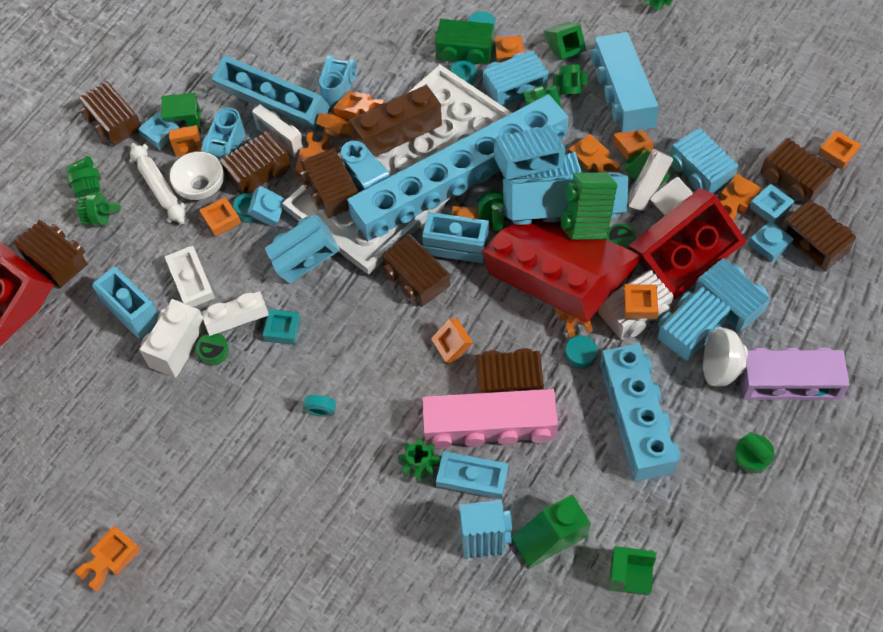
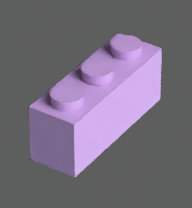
M826 347L815 350H799L797 348L766 350L764 348H754L748 351L746 369L740 375L743 400H841L850 386L844 350H832ZM818 388H829L828 394L813 396L819 393Z

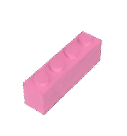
M554 389L423 397L425 444L427 446L434 444L437 449H445L457 444L478 447L490 442L511 445L524 440L544 443L557 437L558 420Z

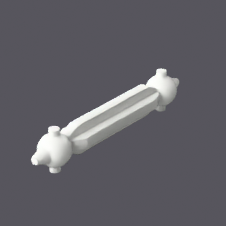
M132 143L131 159L129 161L132 164L137 162L138 170L161 206L167 210L168 218L166 220L169 223L176 221L184 224V208L186 205L184 203L177 204L176 195L154 161L147 157L148 146L145 144L139 146Z

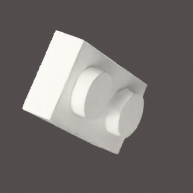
M261 104L253 109L252 113L256 128L263 134L265 131H268L284 150L294 158L299 156L300 148L303 147L301 143L302 136L298 129L293 125L288 126L275 111H269Z
M193 245L164 256L184 304L194 307L215 298Z
M260 291L243 294L238 299L227 303H216L207 310L201 311L209 336L269 315Z

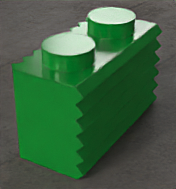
M440 18L435 39L436 58L448 62L458 60L468 61L472 64L485 63L488 65L494 42V24Z
M573 173L572 183H568L566 187L567 212H563L561 216V227L571 240L608 239L609 223L611 222L610 218L612 217L616 189L618 188L617 183L608 173Z

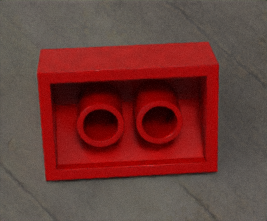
M699 188L628 246L633 252L641 255L640 263L647 271L652 270L653 274H656L661 283H664L669 292H672L673 299L675 300L693 286L698 278L712 268L713 265H716L722 258L726 259L747 241L716 194Z

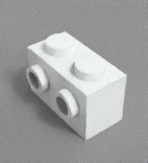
M174 299L170 301L167 308L162 309L156 325L151 333H148L143 338L140 352L149 368L173 378L178 376L196 347L198 340L206 330L200 310Z

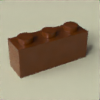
M427 84L350 119L353 141L362 142L373 156L377 157L442 126L441 103Z

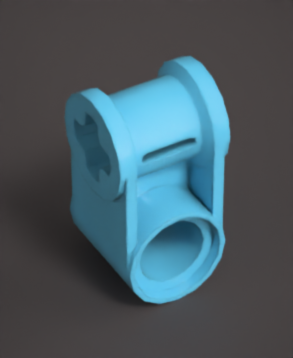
M332 55L327 56L323 71L319 77L321 96L330 108H333L354 83L357 73L356 59L345 61L334 59Z
M223 108L216 113L210 130L204 138L202 152L210 153L216 158L221 159L240 148L245 137V130L239 112L236 109Z
M350 141L343 145L341 149V157L344 160L343 165L354 182L358 193L390 177L385 166L373 156L365 144L359 141Z

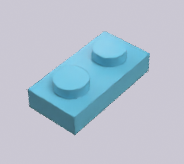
M443 451L436 479V487L502 499L509 463Z

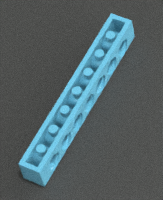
M548 94L348 198L350 217L368 241L384 236L394 227L412 221L424 211L438 207L441 202L453 196L461 195L469 187L479 182H485L492 175L501 171L494 159L495 138L498 135L501 137L503 134L524 132L526 129L541 128L543 125L547 127L550 124L561 141L567 136L569 117Z

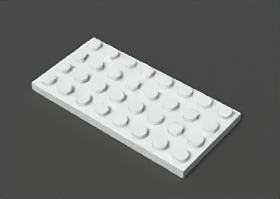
M439 65L409 92L426 84L441 103L442 126L375 158L385 166L391 177L510 115L512 112L442 65ZM340 152V153L338 154V156L340 157V160H341L342 163H343L344 160L342 159V157H341V152ZM302 185L282 204L284 210L298 221L304 217L317 215L329 227L340 249L338 252L369 275L383 262L382 254L384 251L392 248L398 241H402L408 234L412 235L426 222L428 212L435 213L449 199L441 202L438 207L428 209L417 215L412 221L394 227L384 236L376 237L370 241L365 238L352 220L349 210L347 212L343 211L342 214H337L331 218L326 217L323 209L317 211L311 198V194L314 193L311 187L306 189Z

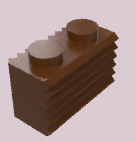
M108 81L99 84L94 90L90 89L89 93L85 92L84 95H80L79 99L83 106L80 112L88 124L95 123L94 128L103 141L108 139L115 146L139 132L138 128L141 127V123L137 114Z
M268 131L260 134L259 137H255L254 140H251L249 143L241 146L240 149H236L235 152H231L230 155H226L225 158L220 160L225 177L228 178L229 182L240 194L254 193L257 187L263 186L264 183L274 177L279 178L283 176L287 169L291 167L288 153Z
M785 138L764 159L760 173L764 175V178L769 183L777 184L785 189L792 199L806 203L808 200L814 201L828 187L835 169L830 167L829 164H825L824 160H820L819 157L810 154L809 150L805 151L804 147L795 144L790 138Z
M335 148L301 160L303 171L299 172L304 187L306 189L311 187L314 193L311 194V198L317 211L323 209L327 218L342 214L343 211L347 212L349 210L347 199L358 194V190Z
M808 200L788 216L781 227L784 232L794 239L792 244L825 272L850 252L856 240L855 234H852L849 227L837 223L836 219H832V216L829 215L823 206L813 203V200Z
M38 220L37 224H33V227L28 229V232H24L23 236H19V239L14 241V245L21 256L59 288H62L88 265L83 257L86 252L82 246L75 240L68 242L64 239L66 237L65 234L55 224L48 226L42 220Z
M408 234L402 241H398L392 248L383 252L384 266L382 270L385 276L391 282L396 280L400 284L405 297L411 302L415 300L416 303H419L420 307H423L450 287V273L411 234Z
M521 348L514 351V353L504 352L501 354L499 351L490 350L482 355H476L478 393L544 390L540 351L536 350L533 352L531 349Z

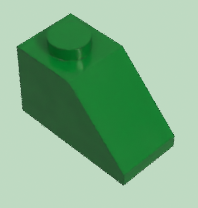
M571 494L543 509L512 537V542L528 569L587 538L591 522L574 495Z

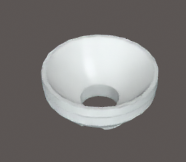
M207 152L188 153L179 158L170 170V181L173 188L180 196L190 200L205 199L213 195L221 187L224 179L223 167L219 159ZM198 180L208 181V185L204 189L197 190L192 188L193 184Z
M723 327L714 329L706 342L703 354V372L707 383L711 386H727L739 375H742L746 369L747 348L743 345L739 336L731 329Z

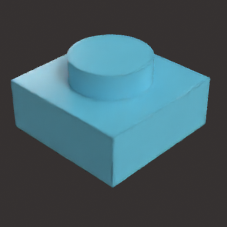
M159 111L138 128L140 135L159 150L170 142L169 130L179 129L178 125L173 121H163Z
M770 184L751 201L749 208L766 221H771L775 224L792 208L794 200Z
M259 186L254 190L247 214L273 227L279 221L283 208L282 203L285 201V198Z
M769 221L750 238L748 245L772 263L792 245L794 239L773 222Z

